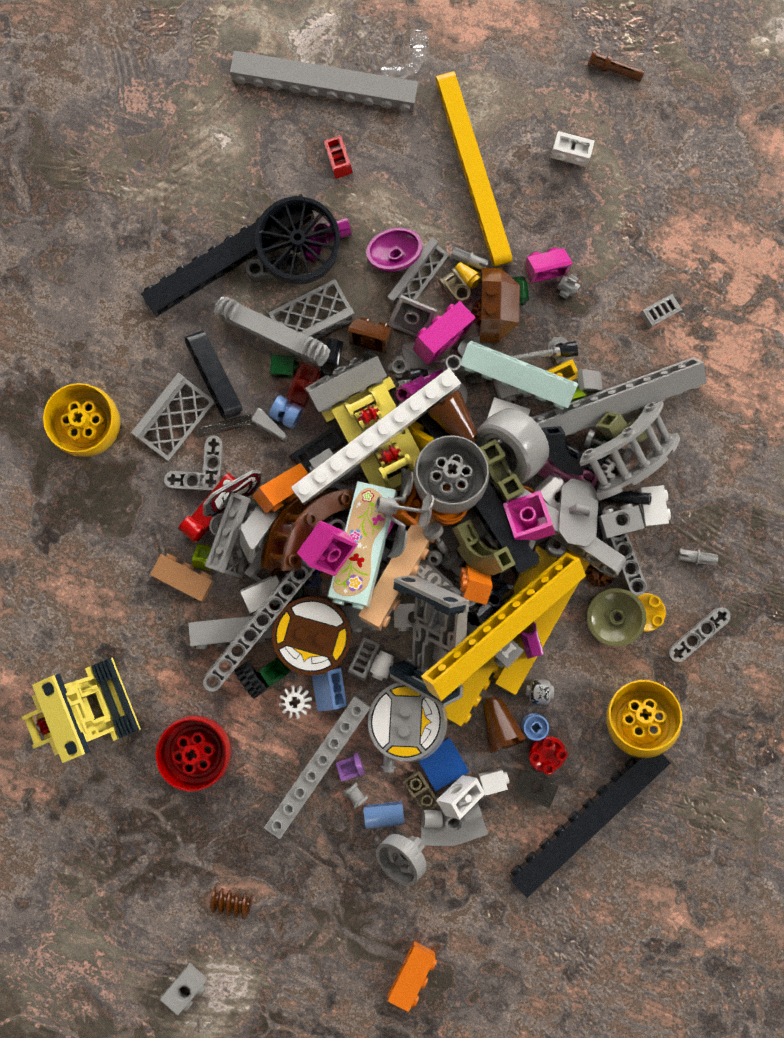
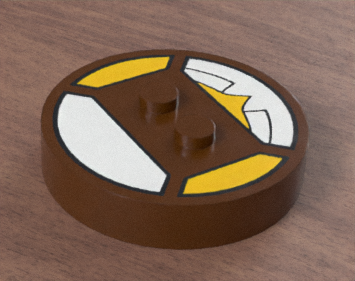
M318 595L301 596L289 602L277 616L272 629V643L278 658L289 669L304 675H319L334 669L346 656L351 642V627L343 609L338 604L332 603V600Z

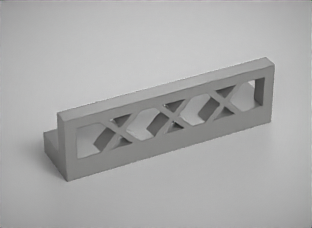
M432 237L423 248L419 259L409 267L388 295L387 302L395 307L396 301L401 295L408 296L410 299L411 295H414L412 300L416 301L450 256L448 252L438 246L436 239ZM435 250L443 255L440 261L432 262L431 255ZM430 266L431 274L421 277L420 270L422 267ZM419 281L420 289L410 292V283Z

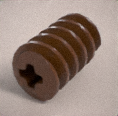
M214 886L210 900L211 912L215 913L218 908L219 914H223L226 909L227 916H230L234 911L235 918H238L241 913L242 919H246L252 906L253 894L250 899H247V893H244L242 898H240L239 891L232 896V892L229 889L225 895L224 888H221L219 893H217L216 886Z

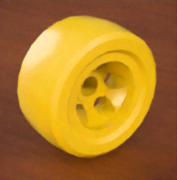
M76 383L60 388L47 401L43 414L44 428L49 439L60 450L73 456L90 457L103 453L111 447L120 431V414L116 404L107 393L90 384ZM92 405V409L86 411V406ZM83 415V417H81V422L79 423L77 421V418ZM98 416L99 422L93 423V418ZM73 429H77L78 431L76 436L72 435L71 431ZM87 429L92 430L90 436H87L85 433Z
M638 680L621 687L613 695L606 712V725L613 742L625 753L638 758L655 757L666 752L679 737L683 723L682 711L675 695L665 686L650 680ZM636 704L639 706V708L637 710H633L631 706ZM640 714H647L648 720H644V717H640ZM660 714L662 720H657L655 715ZM630 716L633 718V722L627 723L625 718ZM655 727L657 728L658 732L656 734H652L650 732V728ZM640 728L643 732L642 735L635 734V729Z

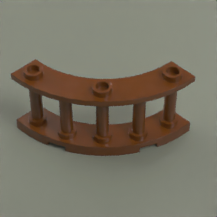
M325 489L305 505L299 498L289 503L279 513L269 529V536L267 541L264 542L260 568H281V571L301 570L302 558L297 554L298 550L320 520L323 521L333 513L351 508L353 489L332 492V489Z

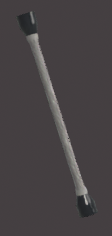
M571 341L559 347H554L553 350L548 349L541 352L536 351V353H524V355L519 354V356L514 355L512 357L521 361H529L541 357L546 358L553 355L556 357L578 356V346L576 341ZM460 366L455 373H459V371L464 372L466 370H464V366ZM423 368L410 369L411 378L414 380L421 376L425 377L441 370V368L435 370Z

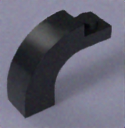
M561 426L541 428L548 441L549 458L556 467L564 472L575 475H583L584 467L592 469L590 463L583 466L580 465L582 453L584 452L574 453L566 450V434ZM603 458L597 460L600 466L603 464Z

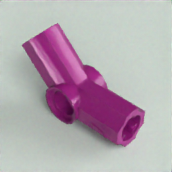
M347 218L336 221L340 238L352 235ZM329 223L317 224L314 227L313 233L329 228ZM331 232L325 237H316L310 240L328 244L334 240V235ZM308 245L318 256L324 250V248ZM306 250L303 251L308 261L317 262V259Z
M441 369L401 385L397 388V399L402 402L406 401L444 371Z
M534 621L531 623V633L526 634L523 631L520 633L527 659L544 654Z

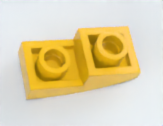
M415 421L408 426L420 451L434 440L432 436L424 433V426Z

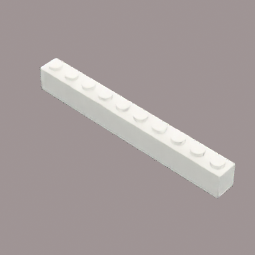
M448 368L291 487L304 505L426 414L431 408L459 389L461 382L451 369Z

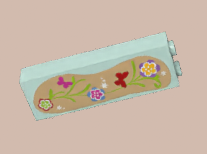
M357 481L345 532L358 545L338 573L332 578L328 597L333 599L332 603L344 605V602L352 604L351 607L363 610L364 607L369 608L391 522L389 518L384 517L385 514L375 512V504L379 496L397 498L396 490Z

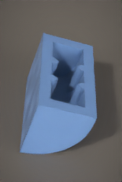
M341 668L332 669L319 675H312L317 712L347 707Z
M402 801L363 806L366 829L405 825Z

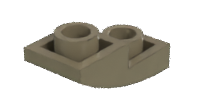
M417 771L403 781L422 811L432 810L439 805L436 801L438 798L420 771Z

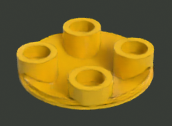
M650 593L638 595L637 597L643 603L646 611V625L643 631L648 632L659 628L663 624L666 615L663 602L658 596Z

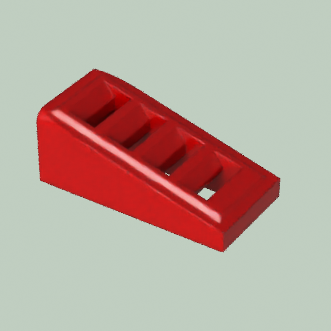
M341 135L324 140L323 142L335 178L352 174V167ZM339 144H340L339 147L330 149V147H333V146H336V145H339Z

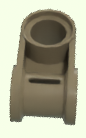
M452 268L451 272L445 277L439 278L438 282L455 304L461 301L463 305H467L470 300V288L463 281L460 274ZM459 292H464L467 296L465 298H459L457 294Z

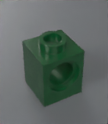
M271 355L270 374L272 377L295 378V373H298L299 362H296L294 356Z

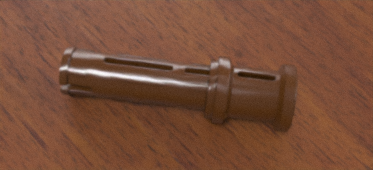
M593 49L587 65L599 67L604 72L610 70L638 82H641L645 70L612 59L610 54L598 53L596 49Z

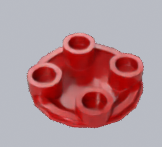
M551 736L535 741L530 747L528 754L532 767L546 775H551L561 767L568 756L561 740Z

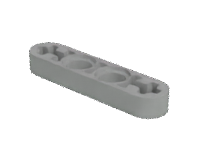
M723 607L712 610L668 649L669 659L674 662H682L729 622L731 617L729 610ZM718 612H724V620L719 619L715 624L709 620L710 618L715 620L718 617ZM704 623H708L711 626V631L708 634H704L701 630ZM691 635L697 639L696 644L692 647L687 644V638ZM681 643L684 645L685 648L689 649L688 652L685 649H683L680 652V658L673 656L675 654L674 649L680 650L681 648H683V646L680 645Z

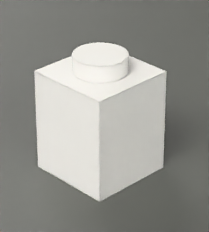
M501 768L479 773L485 796L508 790L507 784L510 783L508 774L503 772Z

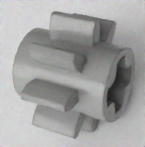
M570 274L569 278L564 276L557 289L561 290L559 295L565 299L569 295L574 297L580 287V284L576 283L579 278Z

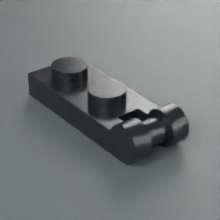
M334 427L292 453L289 458L296 465L301 463L307 469L311 465L309 460L328 448L331 452L343 445L344 442ZM306 454L308 459L303 462L301 456Z

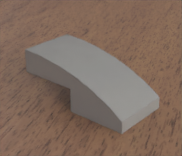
M586 369L577 371L579 390H587V392L603 391L600 372Z

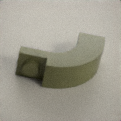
M640 409L628 423H626L621 414L607 411L596 426L605 437L612 440L620 435L625 428L630 427L641 415L643 409ZM645 431L636 437L638 443L647 438Z
M471 520L452 528L461 545L457 548L459 554L473 569L486 575H495L515 565L507 546L499 550H492L483 544Z

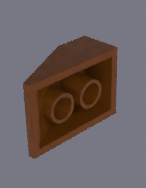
M355 318L348 328L350 344L386 354L392 328L386 323L379 322L375 324L371 323V320L367 318Z

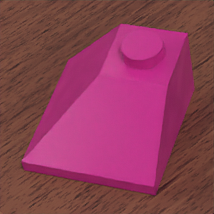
M541 490L503 503L515 540H539L556 534Z

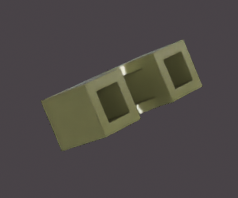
M494 439L479 447L488 462L489 475L504 502L514 500L523 495L525 489L517 475L513 474L505 460V454L497 440Z

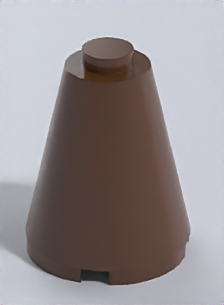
M458 390L427 412L429 417L451 436L464 437L472 442L477 440L475 436L478 433L464 399Z
M496 696L485 700L486 703L483 705L490 753L498 752L499 748L508 749L527 740L525 733L501 698L497 699Z

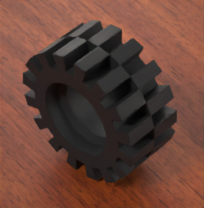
M246 661L234 670L238 680H240L244 689L253 699L267 690V687L249 661Z

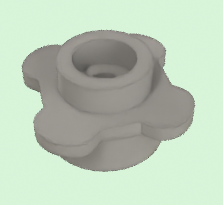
M397 356L392 363L388 364V370L392 371L395 377L400 379L406 371L410 370V364L406 363L402 356Z

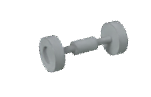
M590 429L584 443V448L590 449L593 443L603 445L607 441L604 440L602 442L594 439L596 431ZM630 443L626 450L618 449V452L624 453L623 462L628 463L632 455L633 449Z
M438 522L429 524L423 530V534L427 540L436 539V545L441 553H444L441 565L445 569L455 567L460 562V557L455 551L447 552V546L443 539L439 538L443 534L441 524Z

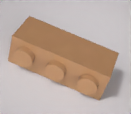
M169 553L166 556L160 554L150 575L204 602L215 582L211 580L212 576L204 571H201V573L194 571L195 567L186 562L183 565L177 562L178 558Z

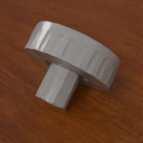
M390 834L376 849V858L380 867L395 882L403 886H413L427 869L426 860L421 852L424 848L423 841L419 837L411 836L408 839L399 834Z

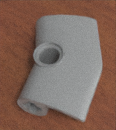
M478 802L461 819L445 816L442 810L422 811L421 840L424 846H456L488 834Z

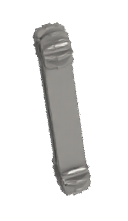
M221 297L216 303L214 313L226 323L237 326L305 359L310 364L323 366L326 363L330 349L321 341L308 337L255 312L229 297Z

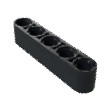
M202 330L186 336V346L222 418L226 420L243 413L242 405L206 333Z

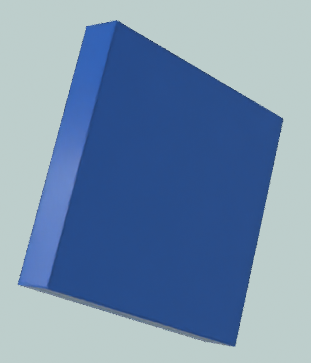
M450 737L445 739L432 755L419 761L435 791L469 772Z

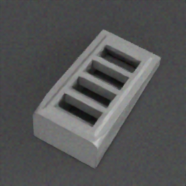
M673 294L643 309L639 314L647 327L651 329L682 309ZM669 300L675 308L673 311L667 303ZM662 304H664L669 313L666 314L661 306ZM657 307H658L659 311L661 312V314L663 315L662 317H660V315H659L658 312L656 311V308H657ZM650 311L653 312V314L657 318L656 320L653 319L652 315L650 314Z
M258 408L251 419L253 424L286 442L287 436L262 409Z
M363 637L347 674L365 682L381 644ZM366 645L368 647H371L374 649V651H369L363 648V646ZM362 652V653L367 654V655H369V656H371V657H370V659H368V658H366V657L360 655V653ZM357 659L367 663V666L357 663ZM354 667H357V668L363 670L364 673L362 674V673H360V672H358V671H356V670H353V669H354Z

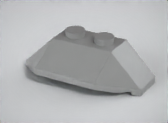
M287 502L277 512L274 513L272 510L268 514H265L258 505L254 511H250L246 522L241 523L238 530L240 534L239 543L248 562L252 563L262 549L264 542L267 541L269 536V529L279 513L287 506Z

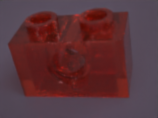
M301 362L286 398L290 402L305 408L310 398L305 388L318 380L320 376L319 369Z

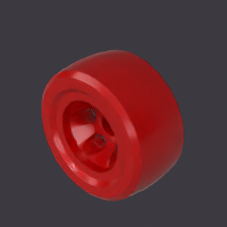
M198 715L180 718L164 730L157 743L155 756L159 773L171 786L180 790L192 792L209 788L218 782L227 771L232 754L231 742L224 728L215 720ZM196 735L201 736L200 743L195 742L194 737ZM181 739H186V746H181ZM210 746L212 749L211 753H205L204 748ZM192 749L195 751L194 754H197L194 758H190L188 752ZM177 753L182 754L181 761H179ZM202 760L207 762L206 768L200 766ZM187 764L192 765V766H193V770L187 769V768H186V765H187Z

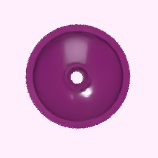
M391 228L377 234L369 242L366 254L369 263L374 268L386 272H396L410 267L419 259L423 250V244L420 236L415 231L407 228Z

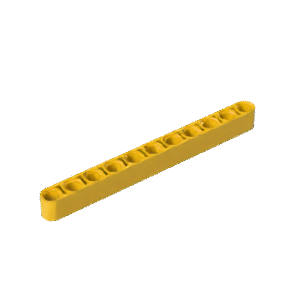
M452 71L435 77L436 85L492 265L497 267L513 261L511 250L456 74Z

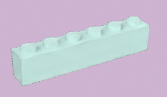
M473 341L467 344L461 360V366H464V370L468 372H479L483 378L488 380L494 378L499 380V383L503 386H514L518 388L517 391L523 394H528L529 392L536 395V399L544 402L549 400L554 402V406L561 409L569 407L578 386L576 382Z

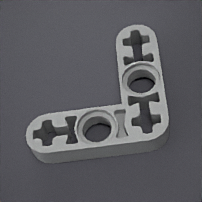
M210 436L206 439L203 473L170 471L164 477L166 486L181 490L212 491L221 481L222 440L218 436ZM213 440H216L219 446L215 447V453H219V456L208 455V452H213V448L209 446L210 443H213ZM211 458H215L218 461V466L214 469L208 467V461ZM207 471L217 472V475L213 474V480L216 481V484H213L212 487L206 483L211 479V474H207ZM175 475V478L182 479V475H185L183 478L184 486H181L182 482H175L172 485L169 482V478ZM195 476L198 482L195 486L191 487L188 485L187 480L189 477Z

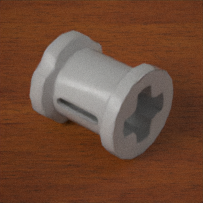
M356 782L342 793L354 804V809L368 799L367 795L364 796L358 789Z

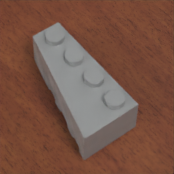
M368 349L363 352L365 356L351 359L349 366L335 369L332 372L333 376L329 377V375H326L306 387L305 389L318 412H326L335 403L347 401L352 394L364 392L369 385L381 383L387 375L378 356Z

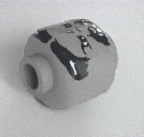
M533 679L530 685H526L525 697H529L531 704L548 705L554 698V686L548 680Z

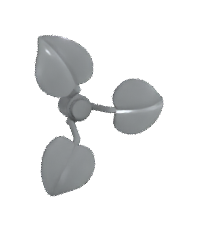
M470 337L464 339L459 344L457 351L463 358L467 344L470 341L490 348L491 343H480V337ZM414 341L403 344L402 354L406 363L410 364L411 369L429 368V365L427 366L412 350L415 345ZM450 355L447 359L434 360L431 364L443 363L445 370L450 368L455 375V372L461 366L462 358L457 355ZM461 383L460 388L457 390L461 393L466 403L467 389Z
M401 468L400 497L384 498L379 496L375 504V512L385 514V518H389L399 525L392 551L388 555L391 558H396L403 553L408 535L407 530H405L406 525L391 515L396 514L398 509L421 513L419 525L422 528H426L430 522L431 509L434 505V496L431 494L424 497L422 509L400 506L395 502L400 501V503H404L407 496L411 493L414 476L412 471Z

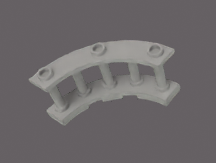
M663 401L647 404L638 419L630 427L625 428L620 435L597 448H591L582 453L580 465L583 466L590 463L600 482L596 492L598 500L622 492V488L630 483L633 486L638 484L659 469L668 460L667 455L676 450L680 437L678 433H668L659 415L664 405ZM653 422H655L661 435L659 441L651 427ZM644 431L653 447V451L646 458L636 440V437ZM630 443L638 460V465L629 471L618 452V449ZM611 454L621 474L611 480L606 479L597 461Z

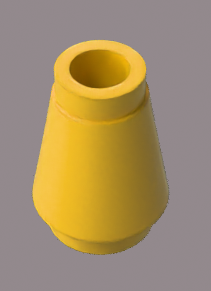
M462 262L455 266L454 269L460 274L470 289H474L481 282L480 273Z

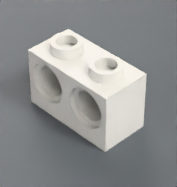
M558 131L550 158L587 167L595 141Z

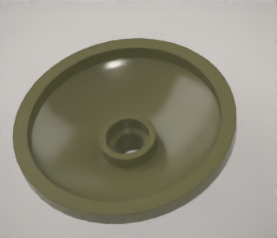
M612 588L599 593L592 600L587 612V622L591 633L600 642L613 647H621L631 644L640 637L646 625V611L643 603L635 594L625 589ZM615 614L621 615L620 621L614 619Z

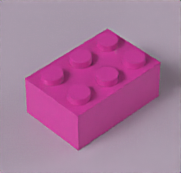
M461 301L456 305L452 303L446 308L443 316L440 317L438 315L432 320V325L429 328L424 327L417 333L418 337L414 340L415 345L412 350L427 366L430 365L469 331L476 317Z

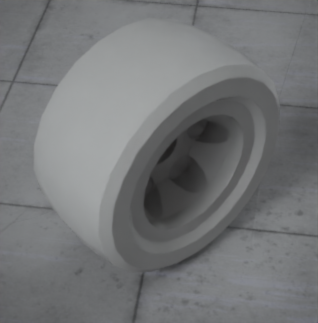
M503 409L490 416L476 430L478 434L475 436L477 440L474 443L481 447L496 439L501 449L506 451V453L504 452L505 460L512 473L517 475L521 484L535 476L547 462L549 445L544 432L531 417L519 410Z
M455 435L443 436L428 443L420 452L413 471L414 485L422 501L428 494L434 496L433 510L444 514L462 513L475 506L484 495L489 480L488 462L482 450L474 442ZM445 462L443 467L439 466L438 464ZM466 469L468 471V475H464L462 473V470ZM448 470H454L456 474L453 475V472L449 474ZM439 474L441 478L439 480L433 479V475ZM463 482L465 487L459 488L457 484ZM443 485H449L450 490H443Z

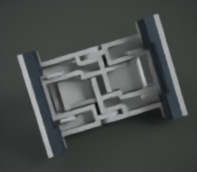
M416 575L394 578V590L406 596L408 594L415 596L414 619L416 621L413 625L412 659L407 658L406 661L402 660L399 664L396 663L393 667L390 666V677L440 706L445 707L463 697L462 684L440 701L429 693L421 676L466 638L467 612H469V607L473 606L476 602L464 598L462 591L456 589L451 584H433Z

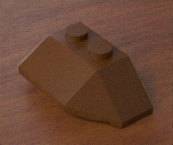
M482 268L480 343L499 344L519 324L520 285L501 268Z

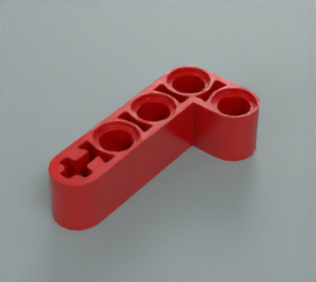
M227 473L222 478V480L217 484V486L212 490V492L208 495V497L213 492L223 487L224 480H229L230 482H232L236 478L232 476L230 473ZM202 503L192 516H187L181 522L178 530L197 543L210 529L209 524L213 517L203 516Z

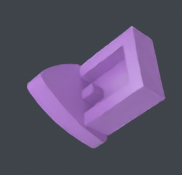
M358 753L353 754L354 756L335 762L341 782L359 775L360 777L365 775Z

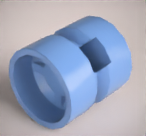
M279 395L274 401L268 416L277 422L281 420L283 425L293 429L299 421L304 408L296 403L290 404L288 399Z
M529 713L522 718L521 729L529 739L538 741L547 736L549 724L540 714Z

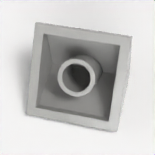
M401 295L396 301L388 325L418 337L417 333L422 328L429 327L436 309Z

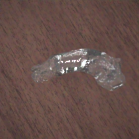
M414 29L411 33V62L404 65L399 64V66H382V76L405 79L424 66L428 49V34L425 29Z

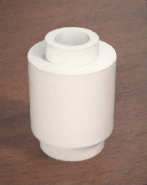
M380 650L379 655L376 654L370 668V672L373 673L372 677L381 681L383 678L387 679L390 673L389 667L393 666L395 656Z

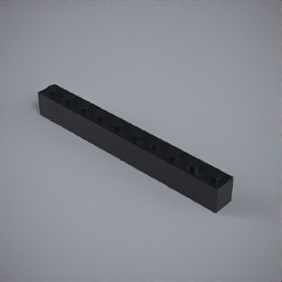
M303 207L288 208L295 230L299 229ZM306 208L302 226L315 219L313 211L309 208ZM286 209L273 216L288 230L293 231ZM260 217L252 225L242 227L236 235L226 237L220 245L210 247L204 255L194 257L191 263L178 267L175 273L165 275L160 279L159 283L146 287L141 295L153 314L158 317L257 255L255 232ZM269 220L264 229L266 232L288 236L272 220ZM262 236V248H268L280 241V239Z
M428 413L417 420L424 426V432L432 436L434 440L443 436H451L429 417ZM463 469L462 473L468 475V471ZM449 470L450 473L453 472V475L456 474V473H455L456 471H454V470ZM463 482L458 483L462 487H465V484ZM488 482L484 495L472 508L498 549L507 546L515 562V565L510 568L518 578L537 567L540 557L535 549L530 548L529 540H515L503 506L505 502L498 498L496 487Z
M663 754L650 758H630L625 763V768L621 772H615L610 777L611 781L607 785H601L596 790L597 794L592 799L590 797L582 803L583 807L578 812H572L564 825L560 824L553 831L554 834L549 839L545 838L539 844L540 847L535 852L531 851L525 857L526 861L521 865H516L510 871V880L528 898L671 764Z

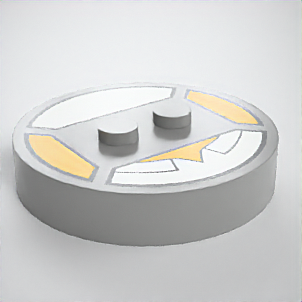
M400 682L388 686L379 693L373 701L368 715V730L374 745L385 756L401 762H417L432 755L442 744L447 731L448 722L445 707L440 706Z

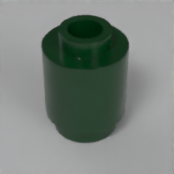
M523 276L513 277L512 279L520 285L519 306H523L529 301L528 282Z

